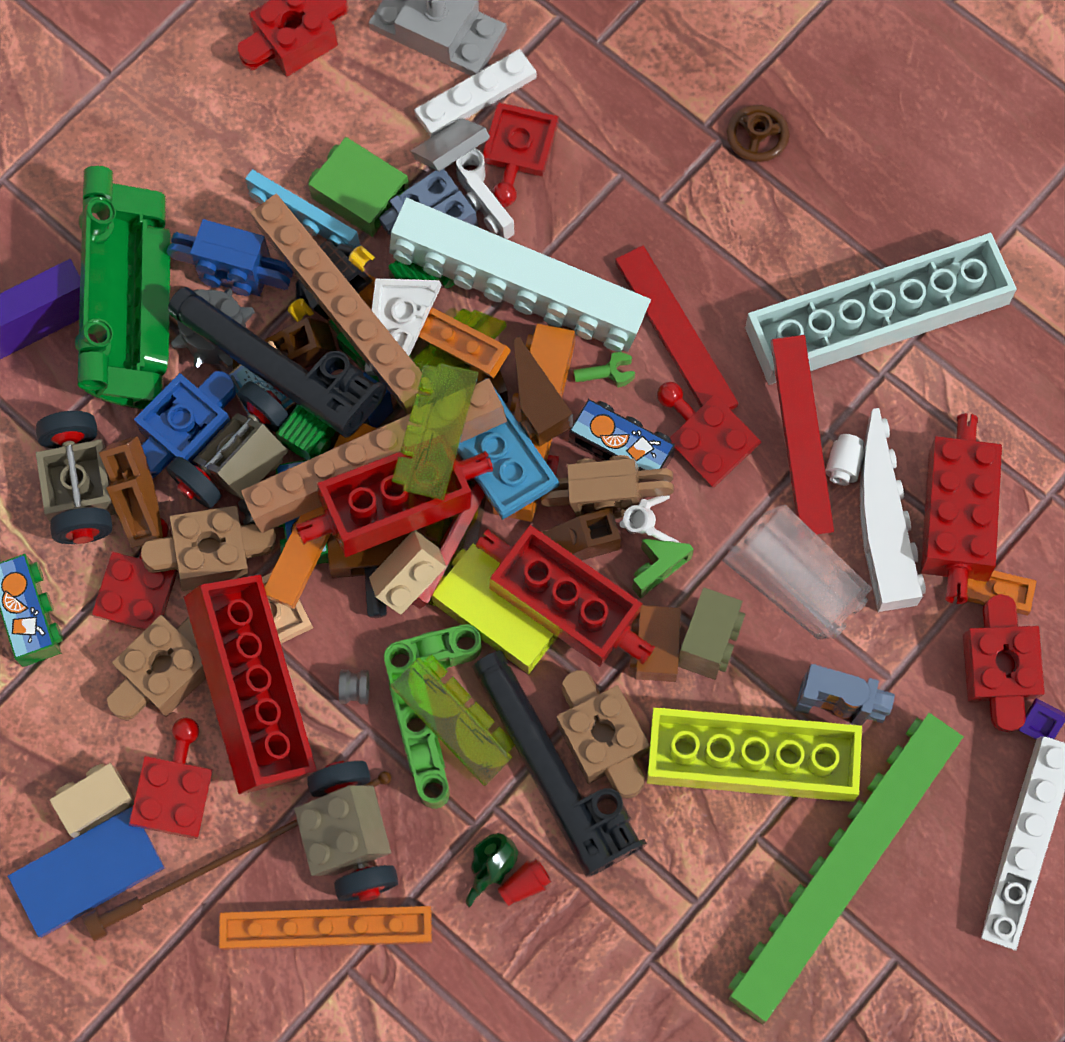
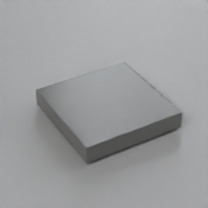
M460 118L412 149L411 153L416 161L436 171H441L487 141L490 136L485 127Z

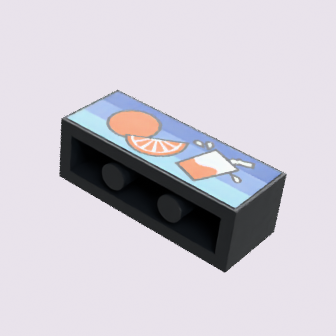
M588 399L573 423V427L569 430V442L603 461H608L611 457L617 455L635 458L640 471L667 468L674 456L675 444L672 443V440L667 435L658 431L653 433L643 428L642 423L633 417H622L603 401H597L596 403Z

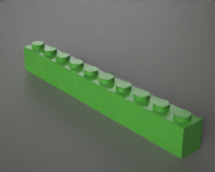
M928 713L923 721L916 718L905 733L910 737L904 748L899 745L896 746L886 761L892 766L885 776L879 772L867 788V790L872 792L866 803L859 800L847 816L853 820L846 831L839 828L828 843L833 848L826 859L819 856L808 873L813 878L808 886L805 888L800 884L788 900L793 904L789 913L786 916L779 913L768 929L773 933L768 943L765 945L760 941L748 957L753 964L745 974L739 970L727 987L733 991L728 1000L762 1025L769 1019L964 736L931 713Z

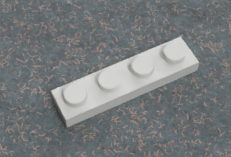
M518 49L414 109L415 116L429 136L432 137L460 118L467 119L536 79V71L522 51Z

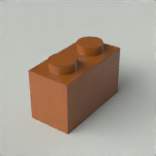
M642 605L639 616L632 623V632L656 648L650 657L647 658L644 665L630 655V669H636L637 680L676 682L678 676L681 608Z

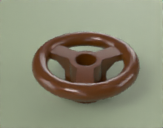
M750 105L737 111L730 119L727 127V139L732 150L741 158L752 162H765L776 158L784 151L789 141V128L785 118L775 109L764 105ZM738 124L747 130L751 140L748 150L742 147L737 140L736 129ZM755 129H761L763 132H756ZM780 134L779 141L774 148L758 153L761 142L765 141L768 136Z

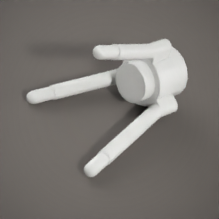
M669 495L657 496L648 500L642 499L639 506L634 505L626 510L623 520L620 522V527L625 528L630 534L634 532L647 533L661 541L681 543L656 530L654 527L656 519L650 507L670 498Z

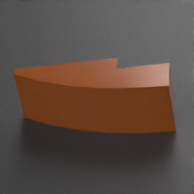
M138 436L107 445L99 452L111 484L106 489L131 548L142 546L148 540L163 538L157 496L146 456Z

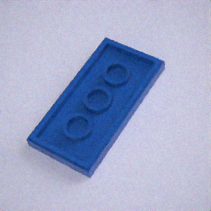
M133 807L126 809L8 875L38 937L42 938L165 869L146 830L129 826Z

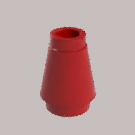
M536 858L531 862L527 860L497 889L505 903L510 906L513 903L546 890L545 886L552 881L543 865Z

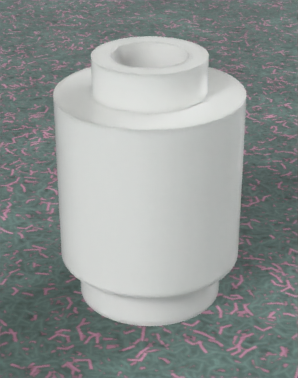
M841 434L838 440L833 442L825 469L826 474L830 477V481L842 486L857 481L865 453L864 441L861 438L851 434Z

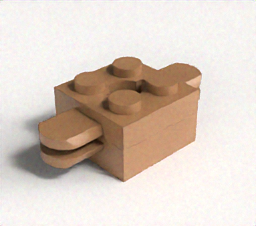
M625 455L613 456L608 461L598 462L590 458L580 459L576 464H567L568 478H558L559 486L541 497V504L549 507L571 505L577 517L612 508L614 518L623 519L626 510L634 505L639 506L642 499L671 495L674 492V485L671 483L673 472L666 468L640 471L635 458Z
M237 505L170 516L172 536L146 541L141 549V557L144 567L152 573L178 569L181 591L193 590L202 584L248 577L246 558L271 554L276 544V533L274 528L261 533L256 523L240 526Z
M160 615L112 662L125 679L108 695L107 704L111 712L121 720L128 721L133 719L149 702L167 717L206 679L189 617L176 629L166 618Z
M577 670L569 673L563 681L562 693L570 709L556 716L557 726L587 784L606 776L612 789L617 791L622 798L629 799L637 796L644 786V775L636 760L649 754L650 744L618 685L600 694L592 677L586 671Z

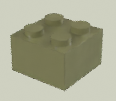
M703 587L680 650L678 667L716 680L718 671L726 672L734 645L729 643V641H737L745 617V613L740 612L742 600Z

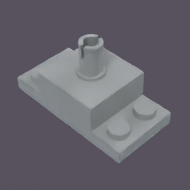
M382 0L369 21V28L452 68L473 76L484 70L506 33L507 24L479 12L478 0Z

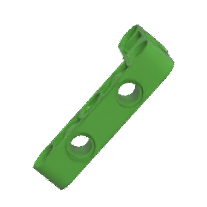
M468 624L440 631L427 632L417 637L392 643L384 653V661L390 681L388 682L411 774L414 777L422 803L431 809H438L448 802L450 789L424 682L414 669L423 676L477 659L482 650L481 636L474 626ZM464 637H470L475 640V645L468 650L460 649L457 643ZM396 655H407L410 658L409 662L403 667L394 666L391 662ZM421 718L425 720V728L419 732L410 731L408 724L412 719ZM431 783H438L443 787V791L440 796L429 798L424 794L425 788Z

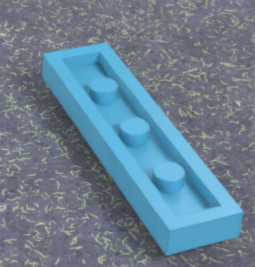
M253 169L245 178L249 195L253 200L262 204L277 193L309 234L313 236L319 234L326 238L327 241L329 240L335 247L341 243L360 246L356 230Z

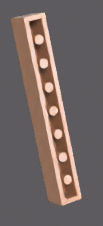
M276 193L252 210L250 213L261 233L379 380L386 385L387 390L407 415L420 410L436 398L428 379Z
M488 378L443 399V402L441 400L437 401L434 408L433 403L241 490L257 527L261 533H264L321 507L317 483L431 440L432 433L434 434L432 439L445 435L450 447H453L507 422L502 403L490 379Z

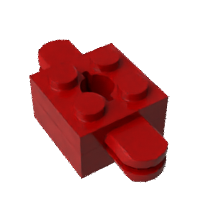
M270 0L248 14L254 34L238 43V53L242 65L250 70H255L274 59L285 76L288 77L338 46L335 26L332 22L348 13L347 0Z
M999 594L984 603L982 608L984 628H970L963 634L968 702L990 701L991 723L993 727L1000 732L1009 733L1022 727L1026 721L1024 700L1039 698L1045 694L1039 626H1018L1017 607L1014 599L1007 595Z

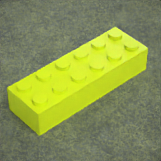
M653 707L647 784L854 802L859 795L862 726Z

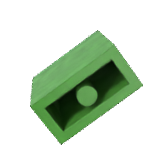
M347 137L344 138L340 145L336 144L332 147L327 161L321 168L313 171L308 182L312 199L372 237L382 226L379 217L391 208L390 200L397 195L399 197L409 189L408 176Z

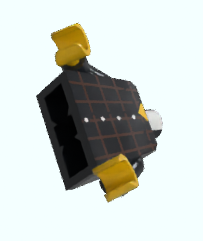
M329 240L320 245L321 249L357 293H360L373 281L364 272L365 269L363 267L367 264L368 260L371 259L373 261L375 257L363 246L357 247L341 243L335 247ZM298 279L295 283L296 300L288 307L290 315L296 322H299L303 316L307 314L312 316L314 314L311 310L312 307L313 310L328 320L330 317Z

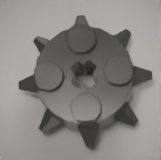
M227 288L225 292L204 289L194 290L199 296L244 327H246L245 323L255 313L253 307H240L232 297V289ZM177 320L180 333L171 342L172 347L188 348L194 357L195 367H199L202 363L221 364L220 361H223L228 367L233 365L231 357Z

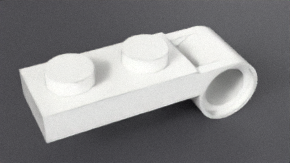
M474 148L456 160L458 181L467 191L465 196L475 211L479 209L485 216L484 222L493 234L498 233L501 237L509 239L515 234L514 220L483 183L485 179L484 156L478 149ZM468 165L477 166V168L472 171L464 169Z

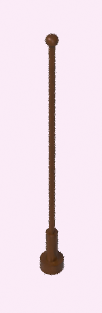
M382 771L379 773L378 778L364 786L376 787L379 784L387 785L391 782V774L387 771ZM297 819L141 899L135 897L102 915H99L97 910L84 915L83 920L90 936L94 941L107 936V927L142 910L144 904L299 826Z

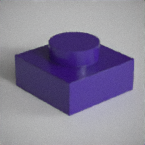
M1035 698L1025 714L1026 721L1019 728V731L1034 739L1042 736L1055 739L1065 723V713Z

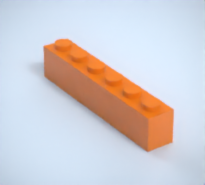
M536 324L534 335L529 334L527 337L526 347L559 395L563 397L575 348V331ZM514 392L510 411L515 412L514 417L518 423L522 421L519 393ZM531 438L530 440L547 463L552 439L539 447L535 439ZM538 499L508 517L533 522ZM493 507V513L495 515H499Z

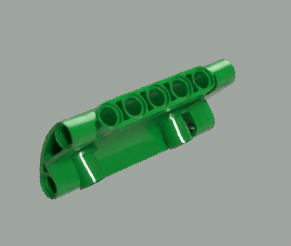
M90 166L85 168L83 172L82 213L78 219L79 227L82 230L79 334L75 338V348L78 351L77 385L85 392L104 401L144 410L163 390L162 376L166 373L169 360L168 305L170 302V256L167 254L169 244H171L170 230L165 228L166 196L154 190L114 184L113 171L104 166ZM92 213L97 214L100 220L96 219ZM88 334L94 335L98 343L93 342Z

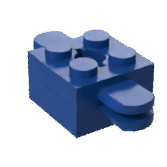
M205 219L202 220L196 237L179 232L173 233L172 243L169 244L167 254L171 258L193 264L199 279L207 286L214 288L224 286L231 288L235 293L242 296H250V294L260 296L264 284L286 290L289 288L290 278L294 274L286 262L270 257L265 236Z
M215 371L197 388L179 373L134 419L140 432L147 438L141 446L152 478L158 476L178 456L196 466L192 460L230 421L228 413L223 408L235 397L236 389L233 380L228 374L222 371Z

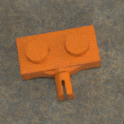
M994 570L988 582L968 578V601L984 605L985 602L995 595H1007L1014 599L1017 613L1028 616L1031 612L1037 580Z

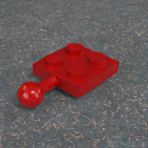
M498 102L489 130L490 137L486 141L483 156L484 163L505 168L502 181L496 184L492 190V194L503 207L511 206L516 200L517 192L513 185L518 171L543 177L559 123V116Z
M666 382L659 387L657 398L660 404L667 408H674L686 420L670 437L672 443L675 444V448L713 488L762 443L716 394L695 412L683 399V390L677 383Z
M161 518L163 538L168 535L169 528L166 521ZM112 551L92 616L145 631L160 615L164 617L178 570L152 573L144 567L141 553L139 558Z
M183 717L178 719L172 727V736L176 741L172 761L144 756L129 826L198 839L213 770L186 764L189 746L199 736V726L195 720Z

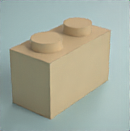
M412 531L369 579L376 598L401 615L446 568V564L439 547L417 531Z
M111 763L106 766L99 764L86 773V778L76 784L74 782L65 784L56 791V796L50 799L51 804L71 837L76 838L134 805L135 799L118 770Z

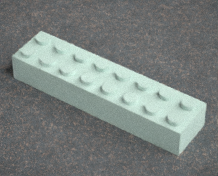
M407 197L391 231L389 253L393 254L397 261L407 265L414 263L422 266L426 273L435 277L446 276L453 279V282L461 288L467 290L474 288L482 291L484 296L492 301L501 302L503 300L511 303L521 313L528 315L535 313L544 317V321L552 326L561 327L563 325L571 328L581 338L588 340L595 338L604 342V346L612 351H629L651 299Z
M988 233L748 313L745 329L766 381L770 385L776 383L770 342L772 339L805 335L810 371L1009 305L1017 288L992 233Z

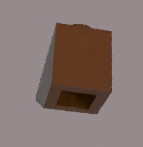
M612 508L578 516L542 532L580 560L620 550L621 537Z

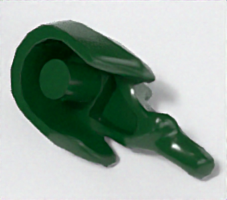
M501 833L491 834L473 848L474 858L471 870L474 874L478 871L480 872L475 876L473 886L467 895L466 905L468 907L472 906L476 898L490 884L496 883L501 885L505 875L511 871L517 862L518 850L516 845L506 835Z

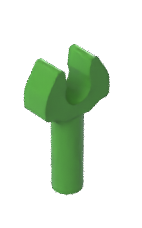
M614 352L611 354V360L606 365L574 369L575 382L609 378L614 381L616 387L626 386L635 378V372H619L617 367L631 364L632 356L623 352Z

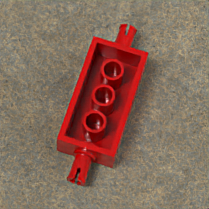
M968 413L957 416L956 439L935 436L929 452L921 574L948 577L946 601L953 603L954 597L957 596L956 604H963L968 601V578L976 581H989L996 567L1002 444L976 441L978 417L971 414L970 421L967 423Z
M445 435L432 439L426 464L424 465L427 451L424 452L417 471H415L423 450L429 448L431 440L317 483L319 500L324 509L323 514L307 521L296 523L297 533L301 537L300 540L303 545L331 533L332 536H336L345 558L471 509V489L467 480L487 472H492L493 465L491 459H487L488 453L483 451L480 454L458 462Z
M529 525L517 543L512 547L494 535L489 529L483 533L484 537H480L475 547L481 549L500 563L499 567L490 577L489 589L599 667H601L612 650L618 647L634 657L642 665L645 664L647 658L650 657L656 647L632 632V627L630 626L640 613L642 602L532 525Z

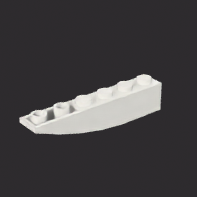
M875 408L869 417L864 441L865 453L860 475V520L864 552L878 612L917 606L923 597L922 594L926 593L923 575H918L915 562H918L915 542L910 543L908 531L911 530L910 516L908 511H903L901 499L904 498L901 480H896L893 470L896 468L897 462L893 449L888 448L886 439L889 438L890 434L888 421L886 418L882 419L880 409Z
M1045 736L1036 739L1004 846L981 939L1014 950L1018 946L1065 791L1064 742Z

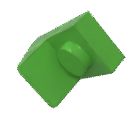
M643 539L641 549L653 564L651 565L648 562L634 573L635 579H633L632 589L641 599L691 560L694 548L686 543Z

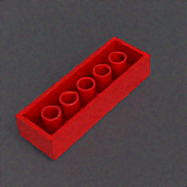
M261 574L199 585L184 596V601L238 795L298 781L313 774L317 769Z

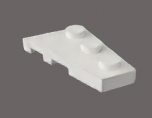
M375 278L372 311L407 355L410 356L442 284L440 280ZM366 363V374L369 376H376L375 373Z

